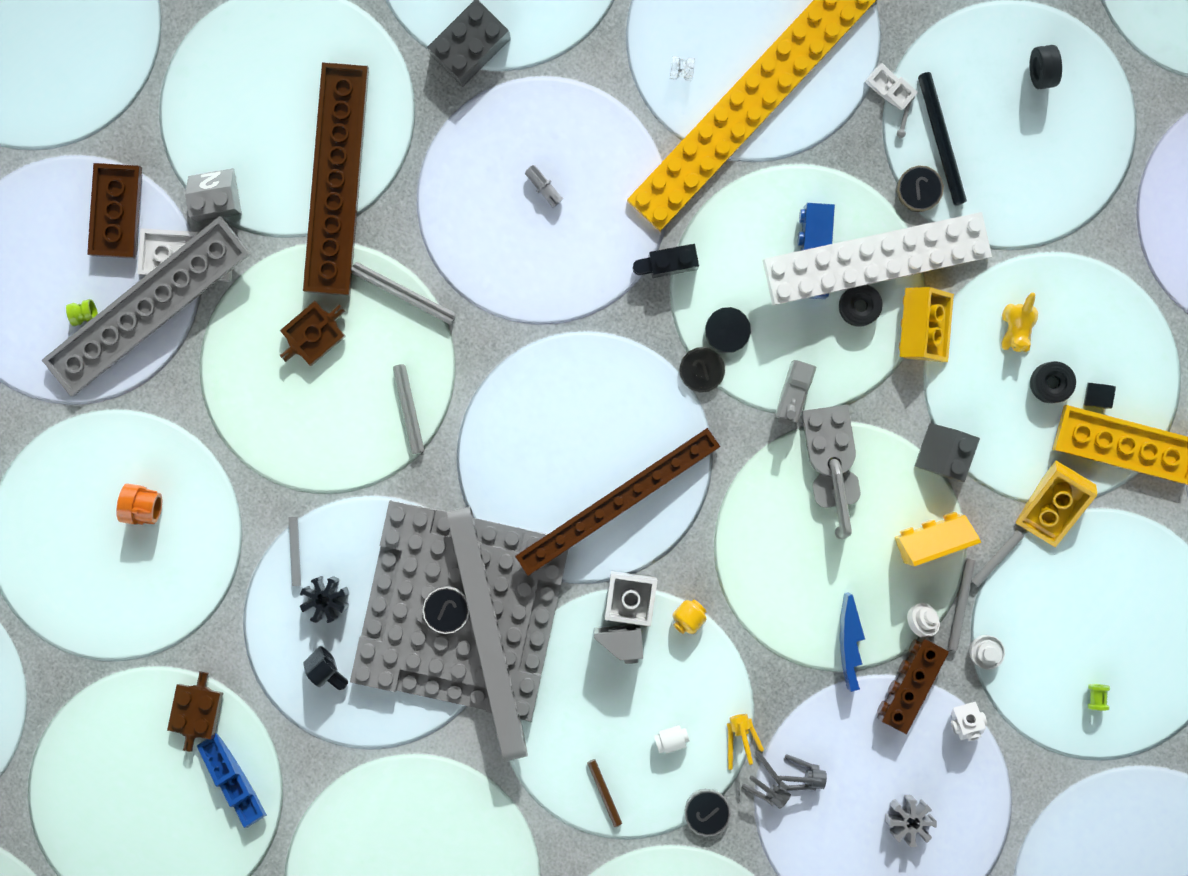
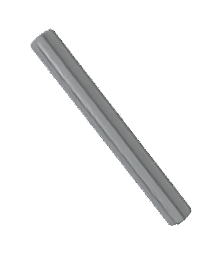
M358 262L354 263L351 269V273L448 324L454 321L456 316L454 312Z

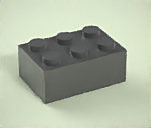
M474 0L427 48L430 55L463 87L511 40L509 30L479 0Z

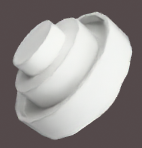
M920 603L910 608L907 615L908 624L916 635L928 638L939 631V617L931 606Z
M980 635L970 645V658L975 665L982 669H995L1004 661L1005 647L994 636Z

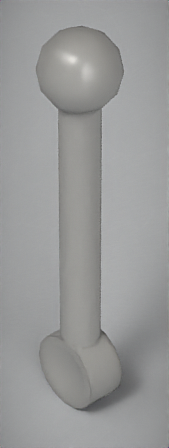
M911 101L905 107L901 126L897 131L898 138H903L906 135L904 129Z

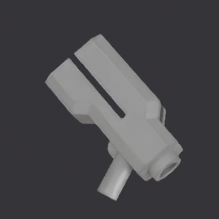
M798 360L791 361L775 413V417L779 418V423L792 426V423L799 422L808 390L817 368L816 366Z

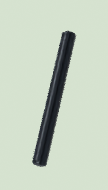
M925 72L918 76L953 204L955 206L961 205L967 201L932 74L931 72Z

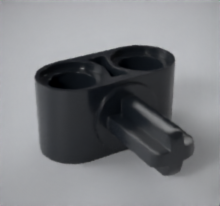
M319 646L303 662L306 676L315 686L320 688L328 681L337 690H344L346 688L348 680L338 672L334 657L323 646Z

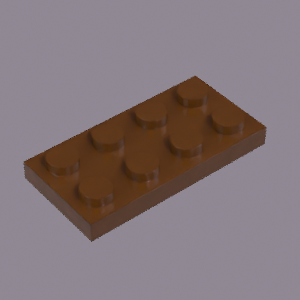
M93 163L87 255L136 259L142 180L141 166Z

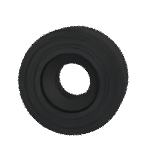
M1056 45L1038 46L1033 48L1029 61L1030 77L1036 89L1052 88L1060 84L1062 78V59Z
M870 285L847 289L839 300L841 317L848 324L857 327L866 326L874 322L880 316L883 307L881 295ZM857 299H863L866 302L867 307L865 311L859 312L855 309L854 303Z
M1058 361L1041 364L1033 371L1030 378V388L1034 396L1042 402H1063L1075 391L1076 376L1073 370L1065 363ZM1050 376H1055L1059 381L1058 387L1055 389H1051L1047 384Z

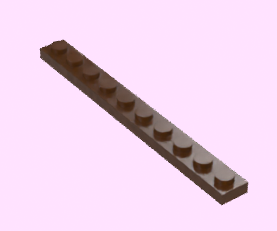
M706 428L517 554L515 558L527 576L531 575L721 446L710 430Z

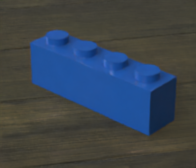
M806 203L803 209H800L799 223H802V232L798 233L797 245L801 246V251L832 244L835 204ZM829 293L810 297V299H826L829 297Z

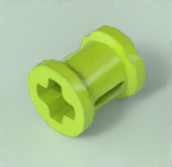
M1089 684L1088 689L1091 691L1088 708L1108 711L1110 706L1107 705V694L1110 686Z

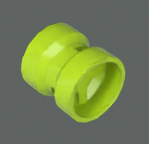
M92 299L83 300L81 304L70 303L66 305L67 318L72 326L81 325L85 321L89 322L98 315L96 305Z

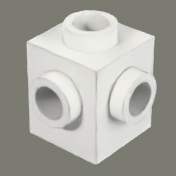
M976 702L954 707L951 712L953 719L951 726L954 734H958L960 740L968 739V741H974L981 738L986 729L987 720L984 713H980Z

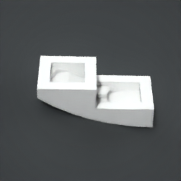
M880 63L864 81L876 93L900 110H903L918 93L902 77L897 78L883 63Z

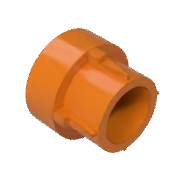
M126 483L122 487L117 501V520L134 525H143L144 523L155 524L162 510L163 499L161 493L149 490L141 485Z

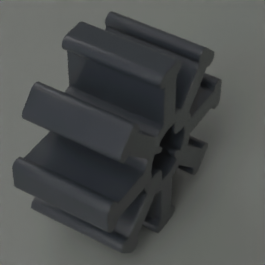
M323 576L311 580L316 591L311 589L310 586L302 588L300 595H305L313 600L310 603L305 602L301 604V611L305 612L314 606L316 608L310 621L314 623L321 621V616L324 612L327 618L326 622L330 623L338 619L333 608L339 610L340 613L347 610L349 603L345 604L336 599L339 596L344 597L348 595V588L344 587L338 592L333 591L339 578L335 576L328 578L325 588L322 580ZM328 596L329 601L321 602L320 598Z

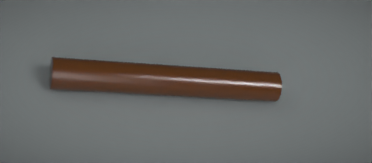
M596 759L587 762L613 826H620L622 821Z

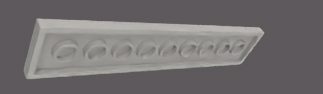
M219 216L41 361L70 396H75L251 255V253L225 220Z

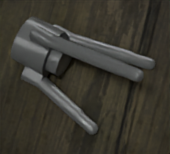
M756 750L755 754L777 782L778 786L773 784L769 788L754 776H750L751 781L767 792L766 795L746 784H743L742 788L765 800L771 806L775 805L781 809L791 797V794L786 791L788 786L782 780H778L776 772L760 751Z
M788 754L785 755L786 759L810 769V771L806 770L805 777L778 776V780L805 783L802 785H787L786 791H816V788H825L827 773L824 770H819V765L808 763Z

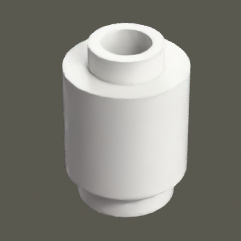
M680 725L659 731V734L654 735L659 753L665 752L668 754L686 748V742L690 741L686 728L681 729Z

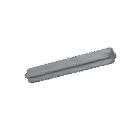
M404 364L393 366L411 452L412 454L424 452V446L406 366Z

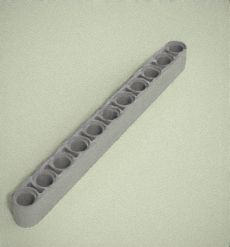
M470 506L448 511L449 527L504 762L527 757L526 742L473 512Z

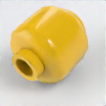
M685 600L673 612L672 617L675 621L673 626L682 634L685 632L695 634L706 622L707 617L705 613L707 611L696 600Z

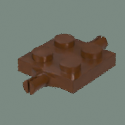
M316 301L312 302L280 330L290 346L280 354V357L287 362L295 354L303 357L309 366H312L346 337L335 321L346 311L339 304L333 311L328 313Z
M199 671L197 685H176L167 731L177 732L185 736L183 751H193L195 738L201 737L211 740L215 737L223 692L214 691L206 687L208 672Z

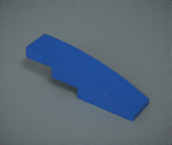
M847 592L844 593L840 616V652L846 687L850 692L860 690L854 667L863 665L857 642L865 640L853 594Z
M216 733L214 739H206L198 744L197 748L215 785L221 788L229 806L234 807L243 827L248 828L267 816L251 784L221 737Z

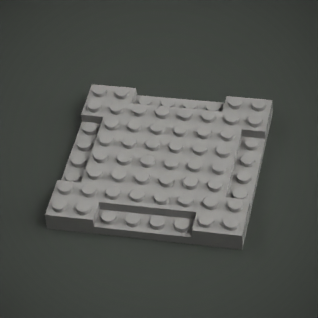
M389 500L379 545L381 547L362 634L358 641L350 683L392 692H405L479 708L492 713L470 614L467 622L461 629L448 634L434 631L424 620V601L434 590L449 586L457 588L465 594L447 512ZM474 518L521 720L531 722L568 550L527 576L515 556L546 536L547 533Z

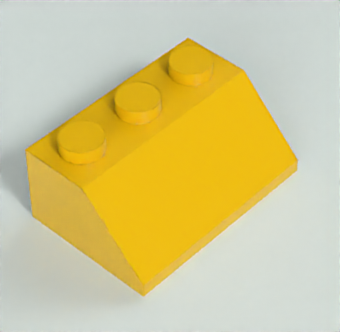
M931 287L905 288L899 357L913 360L948 362L954 294Z
M957 512L944 515V520L935 522V519L926 521L921 524V528L916 530L913 527L901 530V535L895 537L903 563L914 567L981 543V540L966 515H957Z

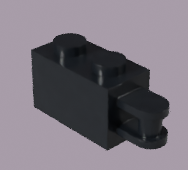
M695 243L651 251L648 258L636 260L633 263L632 270L636 275L651 273L652 278L698 270L699 262Z

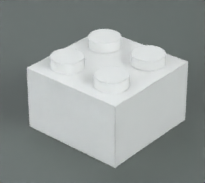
M611 571L604 619L651 626L657 578Z

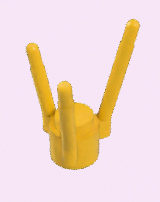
M747 714L732 716L729 718L730 723H727L729 770L733 769V732H735L736 736L742 737L749 765L753 764L746 735L749 733V730L761 752L764 751L753 727L752 719L748 718Z

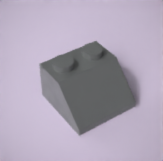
M929 423L914 466L957 482H965L980 438L956 429Z

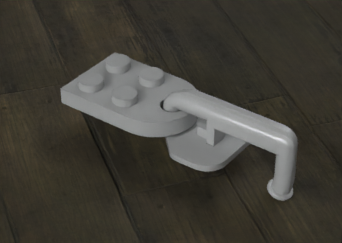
M848 404L804 410L801 414L809 461L812 467L820 473L812 484L814 499L823 508H837L839 526L835 529V536L838 539H845L852 534L848 505L857 502L861 495L858 477L849 471L855 461L856 449Z

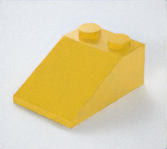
M1055 461L1042 477L1015 523L1056 548L1098 495L1096 484L1060 462Z

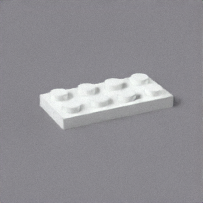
M140 228L137 274L146 276L199 232ZM232 270L219 280L232 281Z

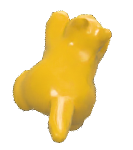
M1030 293L1024 304H1009L1004 308L1002 317L1004 321L1008 322L1007 332L1001 342L1004 350H1008L1010 347L1016 352H1028L1030 350L1032 328L1038 320L1037 308L1033 306L1035 293Z

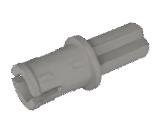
M532 165L526 170L525 175L538 189L536 192L541 193L552 208L564 199L551 185L552 181L547 180L536 165Z

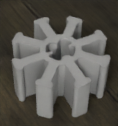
M904 795L906 799L905 809L901 808L896 799L892 800L890 806L894 811H898L899 815L885 814V821L891 828L896 826L893 830H890L893 837L898 842H901V839L906 835L904 838L905 842L910 847H917L916 833L919 832L923 840L928 843L932 836L922 828L923 826L937 827V821L931 814L926 815L932 809L922 799L916 806L917 800L912 795ZM911 818L914 822L910 824L907 820Z

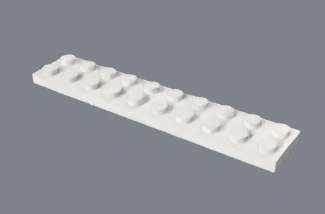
M979 212L765 258L762 262L773 306L992 257L983 214Z

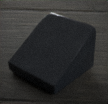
M1087 383L1084 405L1112 409L1116 386Z

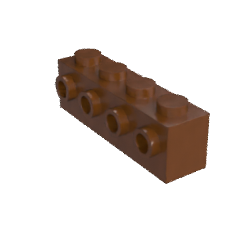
M922 637L912 641L907 660H903L899 666L898 672L900 674L896 681L893 680L888 688L889 695L886 701L880 703L877 710V718L880 721L906 735L949 653L946 649Z

